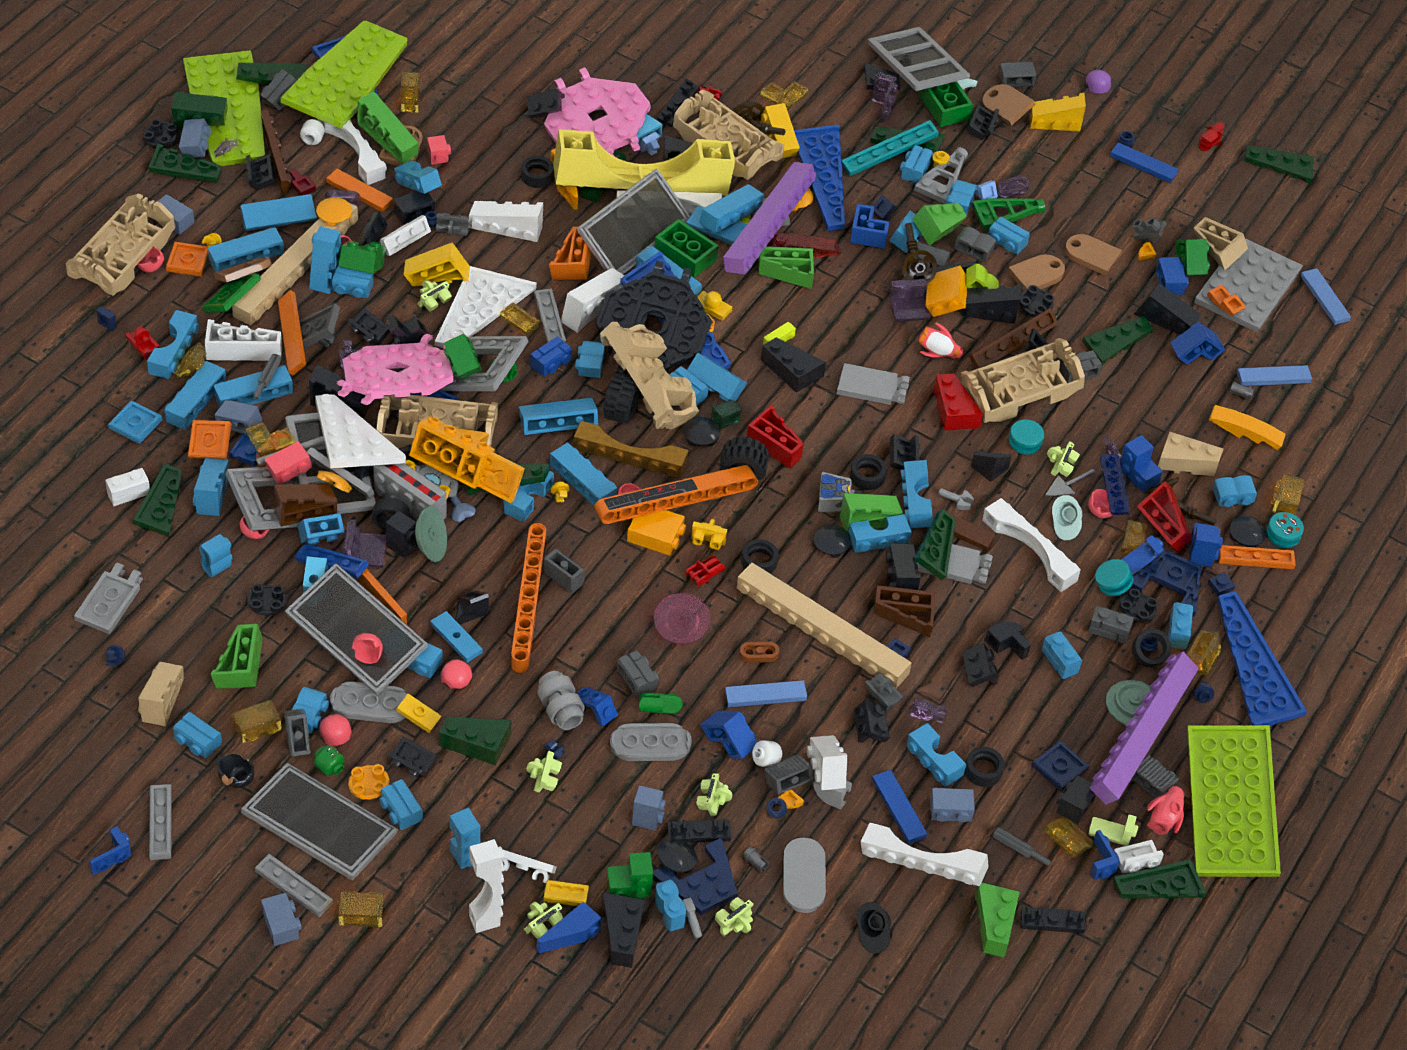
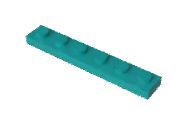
M929 120L843 159L842 166L849 176H852L903 153L915 145L918 146L938 137L939 132Z

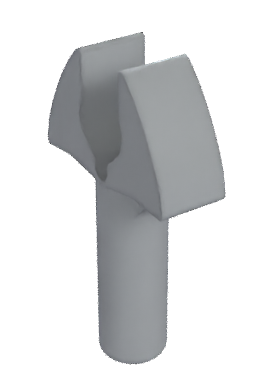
M942 488L938 492V495L955 501L957 503L956 509L969 510L974 501L972 495L965 490L961 495Z
M691 897L683 899L686 907V917H688L694 938H700L702 932L695 914L696 909Z

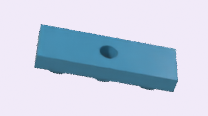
M447 611L430 621V625L466 663L483 653V649Z

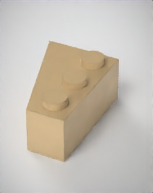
M1205 217L1194 227L1197 239H1207L1209 243L1208 253L1224 270L1232 265L1248 249L1243 233Z
M1170 432L1158 467L1162 471L1171 470L1179 474L1180 471L1191 472L1193 475L1215 476L1223 448Z
M159 661L156 668L153 669L150 679L139 696L138 712L141 713L142 722L166 726L184 680L183 666Z

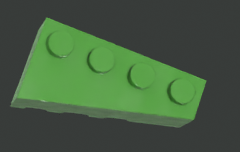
M374 91L358 100V125L401 164L418 155V141Z

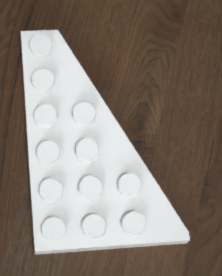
M470 266L469 281L462 282L435 339V346L444 348V342L461 334H465L467 337L473 336L535 291L537 283Z
M323 394L315 396L330 468L406 463V456L336 395Z

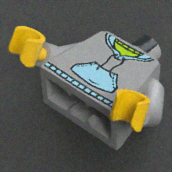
M406 460L405 464L445 491L446 499L456 496L459 485L456 479L427 464L419 466L410 460Z

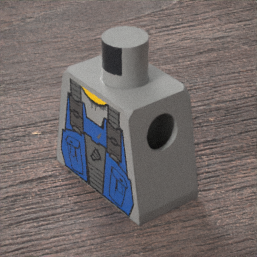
M822 472L818 512L841 511L844 493L862 494V491L851 489L852 480L850 478Z

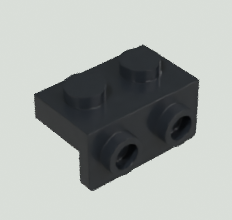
M550 89L548 92L534 93L533 96L527 97L528 116L534 118L562 111L561 99L565 98V94L558 89Z
M977 104L974 107L966 130L981 140L986 136H990L995 129L993 126L999 119L997 116L999 109L996 108L990 113Z
M270 154L257 160H253L250 155L246 156L247 163H245V167L248 171L246 177L250 185H253L258 191L276 183L273 158Z
M365 308L354 321L350 318L347 320L351 325L350 329L357 335L359 333L364 335L362 338L369 344L373 342L379 346L390 333L388 325Z
M896 434L890 437L891 467L901 471L904 470V462L920 461L919 436L914 435L910 440Z
M982 643L962 651L968 681L972 687L989 680L994 685L998 684L996 676H999V673L993 664L995 656L992 649H988Z
M865 699L854 709L858 741L863 743L868 738H872L885 743L890 739L885 706Z
M404 736L400 739L393 753L388 752L387 754L392 758L390 761L392 764L399 768L404 765L409 768L407 772L417 778L419 775L426 778L438 758L434 753Z

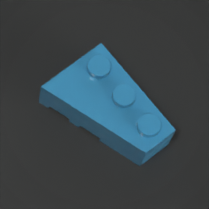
M320 226L317 233H314L312 236L313 249L309 289L330 294L332 278L339 266L340 231Z
M205 458L203 465L200 466L199 477L193 496V506H196L197 514L220 516L228 481L225 475L227 469H229L228 460Z

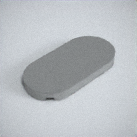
M345 682L332 691L330 705L335 714L344 716L347 719L396 723L406 718L398 713L396 709L407 694L400 687L388 685L377 696L364 683Z
M630 723L619 726L611 734L610 747L618 758L626 761H675L682 759L689 753L692 739L687 730L685 731L682 726L675 723Z
M797 838L789 842L784 850L783 897L787 905L792 906L793 910L801 913H810L817 910L825 900V851L813 839Z

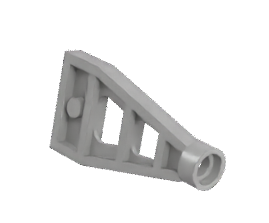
M958 147L949 156L947 164H938L924 174L922 179L915 185L914 191L945 204L947 195H951V185L956 183L963 163L968 157L967 151L964 148ZM950 166L955 168V171L951 173L944 170V168ZM940 175L949 181L945 186L933 179Z

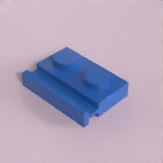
M255 430L252 435L243 433L230 451V458L235 457L238 461L255 467L257 464L256 454L272 435Z

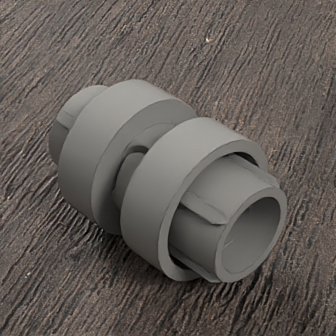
M551 671L543 675L539 680L537 694L542 705L546 707V713L552 724L558 725L563 730H570L580 725L583 721L584 704L579 695L575 693L576 689L571 679L559 671Z

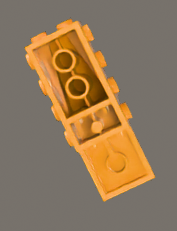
M431 416L419 422L409 456L474 489L480 487L509 503L515 500L525 468L494 453L495 449L487 444L488 433L459 429Z

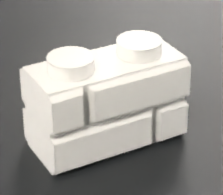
M143 468L105 480L107 494L113 506L144 497L150 490L149 481Z

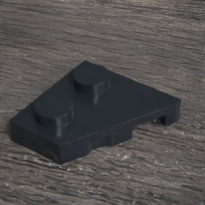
M865 63L864 72L867 90H900L901 85L898 73Z

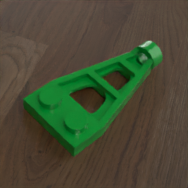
M988 198L972 201V208L983 230L990 229L991 225L1000 218L997 217L994 207H1005L1009 214L1003 216V218L1010 222L1017 221L1034 213L1045 212L1043 199ZM1012 206H1023L1024 210L1015 213Z

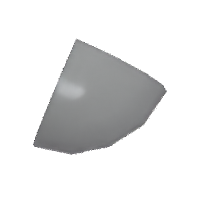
M846 781V788L821 790L819 782H813L814 789L823 802L838 809L843 808L846 803L843 799L846 791H851V782Z

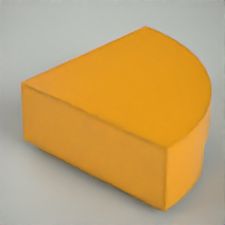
M1150 242L1144 243L1138 253L1139 261L1156 257V252Z
M792 789L777 797L785 801L787 809L798 808L804 804V800Z

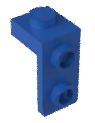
M1151 535L1142 545L1122 560L1128 564L1131 573L1134 575L1162 554L1164 551L1162 547L1164 545L1158 537L1154 538Z
M588 687L578 691L577 694L582 703L592 708L599 725L604 726L618 715L610 695Z
M118 826L110 830L111 840L115 848L89 861L93 875L104 872L110 866L123 862L131 856L130 840L125 832L122 833Z
M1098 830L1095 833L1093 842L1103 860L1093 863L1090 873L1093 880L1110 877L1116 873L1120 863L1119 856L1112 850L1108 837L1104 836L1101 830Z

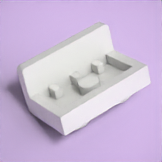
M1152 840L1114 849V852L1119 856L1120 863L1118 866L1122 874L1137 872L1148 867H1157L1161 864L1164 855L1162 850L1157 851Z

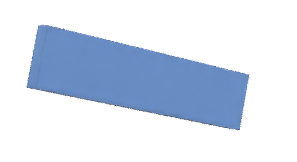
M1316 268L1302 272L1301 278L1333 324L1337 325L1350 321V314L1319 270Z
M1308 365L1238 368L1237 371L1240 384L1243 386L1311 383L1312 381Z
M804 680L725 687L728 707L807 701Z

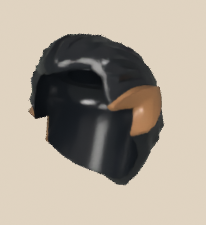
M230 754L217 759L218 775L226 786L242 788L253 781L255 775L254 765L249 759H244L241 755Z

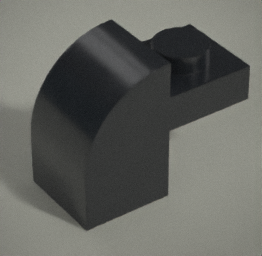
M394 315L387 318L390 324L388 328L393 335L395 344L420 343L421 338L428 334L425 325L416 316L405 323H402Z
M1000 622L987 630L985 641L997 654L1010 647L1023 660L1028 657L1031 646L1029 641L1022 636L1024 628L1015 622Z

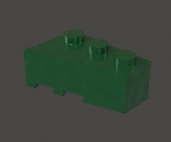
M175 92L171 107L173 124H176L177 129H183L185 120L204 118L209 126L225 125L228 110L227 98Z
M446 717L439 731V746L496 766L511 736L512 720Z

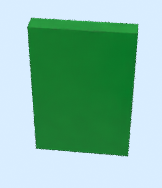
M256 273L229 281L202 306L205 313L228 311L261 280V277Z

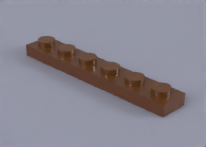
M268 109L261 110L262 126L271 157L273 158L282 194L289 193L291 178L290 175H286L288 169L287 164L283 163V151H279L281 145L280 140L276 139L277 130L276 127L273 128V116H269Z
M1049 308L970 354L969 358L975 369L985 367L1026 344L1031 329L1035 328L1041 335L1059 323L1052 309Z

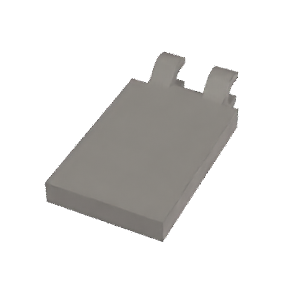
M844 363L837 394L891 405V401L904 404L910 377L902 376L897 378V373Z
M952 544L946 578L972 584V580L986 584L988 569L991 567L993 556L990 554L980 555L979 550ZM917 562L918 570L916 571L932 574Z
M116 563L110 573L104 571L74 615L75 621L111 634L140 591V583L143 580L142 577H139L141 572L134 569L128 580L122 578L125 575V571L122 570L124 565Z

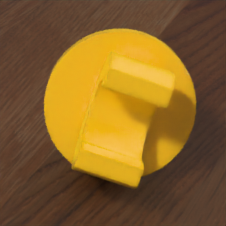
M944 151L935 152L932 156L934 161L933 167H936L938 164H947L949 162V155Z
M211 233L204 237L202 243H207V246L210 247L222 243V240L217 233Z
M556 482L550 490L555 495L556 502H564V498H567V492L570 488L564 482Z

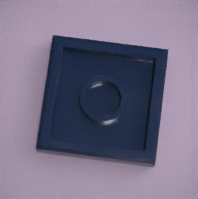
M1061 741L1057 742L1032 763V767L1060 791L1066 788L1069 781L1073 782L1077 775L1081 776L1089 770V765Z

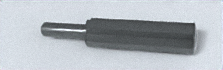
M272 354L258 380V388L253 395L255 399L259 398L263 388L268 387L282 360L278 354Z
M1000 827L995 830L993 838L1027 858L1031 856L1047 866L1050 865L1051 861L1035 852L1033 846Z

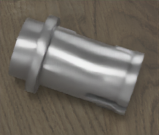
M1233 382L1230 393L1244 397L1245 400H1251L1254 389L1251 386L1246 387Z
M749 847L743 854L744 860L755 866L760 873L765 871L770 865V862L763 858L756 848Z

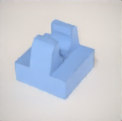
M654 132L643 138L639 145L640 151L642 153L647 151L651 156L656 154L657 149L660 148L658 144L659 135Z
M990 180L977 186L976 195L980 200L998 197L995 181Z

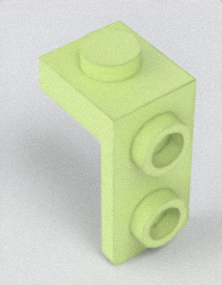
M1128 815L1125 825L1093 817L1088 834L1095 837L1096 831L1101 830L1103 835L1108 837L1109 841L1128 846L1131 837H1136L1138 825H1135L1137 817Z

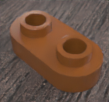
M746 642L741 645L739 655L743 661L749 663L774 662L778 659L779 647L774 642Z

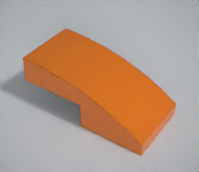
M1222 284L1207 293V296L1220 309L1231 316L1246 308L1236 294L1231 296Z

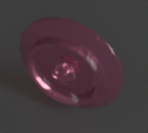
M687 593L672 594L664 598L656 607L654 614L655 628L661 637L671 643L681 645L693 643L701 639L708 631L711 621L709 609L705 603L695 595Z

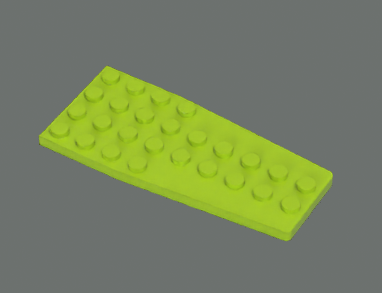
M361 22L303 73L281 97V103L341 129L358 111V100L376 89L407 46L408 39L371 22Z
M251 50L183 58L190 94L227 98L228 110L225 125L210 126L211 135L208 138L207 150L211 162L220 166L247 163L246 156L248 155L253 160L264 157L265 149L258 83L236 79L238 63H254Z

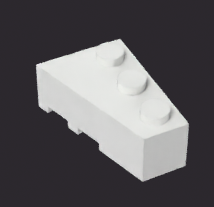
M834 735L810 737V746H807V756L811 758L812 770H815V781L819 782L821 790L846 788L847 754L841 753L843 748L838 747L839 742Z

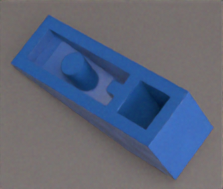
M582 902L537 939L536 951L540 954L582 943L590 937H595L601 930V917L587 904Z

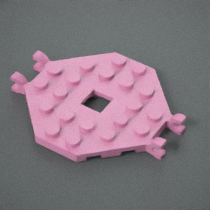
M585 67L579 70L582 75V82L566 88L561 78L555 80L558 86L557 89L565 94V98L561 99L562 111L548 114L544 122L545 129L555 143H557L559 129L594 132L598 143L612 156H614L615 149L630 144L634 152L640 150V146L637 143L639 142L637 132L642 128L645 116L650 111L651 105L635 83L591 78ZM596 110H604L607 114L595 121H592L589 117V114Z
M425 334L421 338L420 343L365 346L361 350L351 353L342 359L346 381H337V384L342 386V389L338 391V395L345 397L351 391L364 394L366 396L361 399V403L365 405L370 404L374 399L383 398V395L395 394V397H408L410 393L420 392L422 396L430 395L453 382L450 360L447 359L443 350L428 344L433 339V335ZM403 368L404 370L398 373L390 369Z

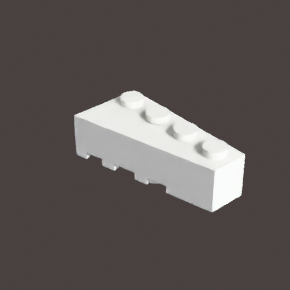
M474 201L469 214V228L537 242L543 228V202L530 205L529 202H522L521 204L505 202L504 204H498L496 201Z
M611 268L567 293L561 323L578 333L599 315L607 292L624 287L620 283V278L624 275Z
M208 319L205 338L206 360L269 361L272 354H278L281 357V332L261 328L251 330L248 326L241 325L240 328L233 327L227 322L216 324L214 320Z

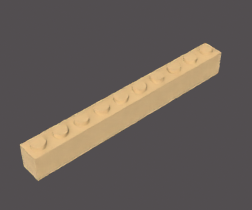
M350 203L352 207L351 219L336 223L334 226L326 225V222L319 218L260 276L261 280L232 306L233 317L250 326L255 321H258L261 315L266 310H269L273 303L280 299L284 292L291 288L294 282L299 277H302L305 271L311 267L312 236L314 233H317L319 227L340 231L341 235H344L358 221L357 206Z
M751 563L738 576L737 589L741 593L753 598L757 603L764 605L774 614H778L790 624H794L806 634L816 638L820 643L829 646L836 653L848 658L853 664L859 665L869 674L876 676L881 673L885 678H890L893 681L892 685L895 688L909 675L912 662L754 563Z

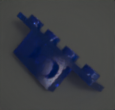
M1102 454L1100 455V462L1110 513L1112 515H1129L1128 493H1126L1125 489L1126 483L1125 479H1123L1119 455Z

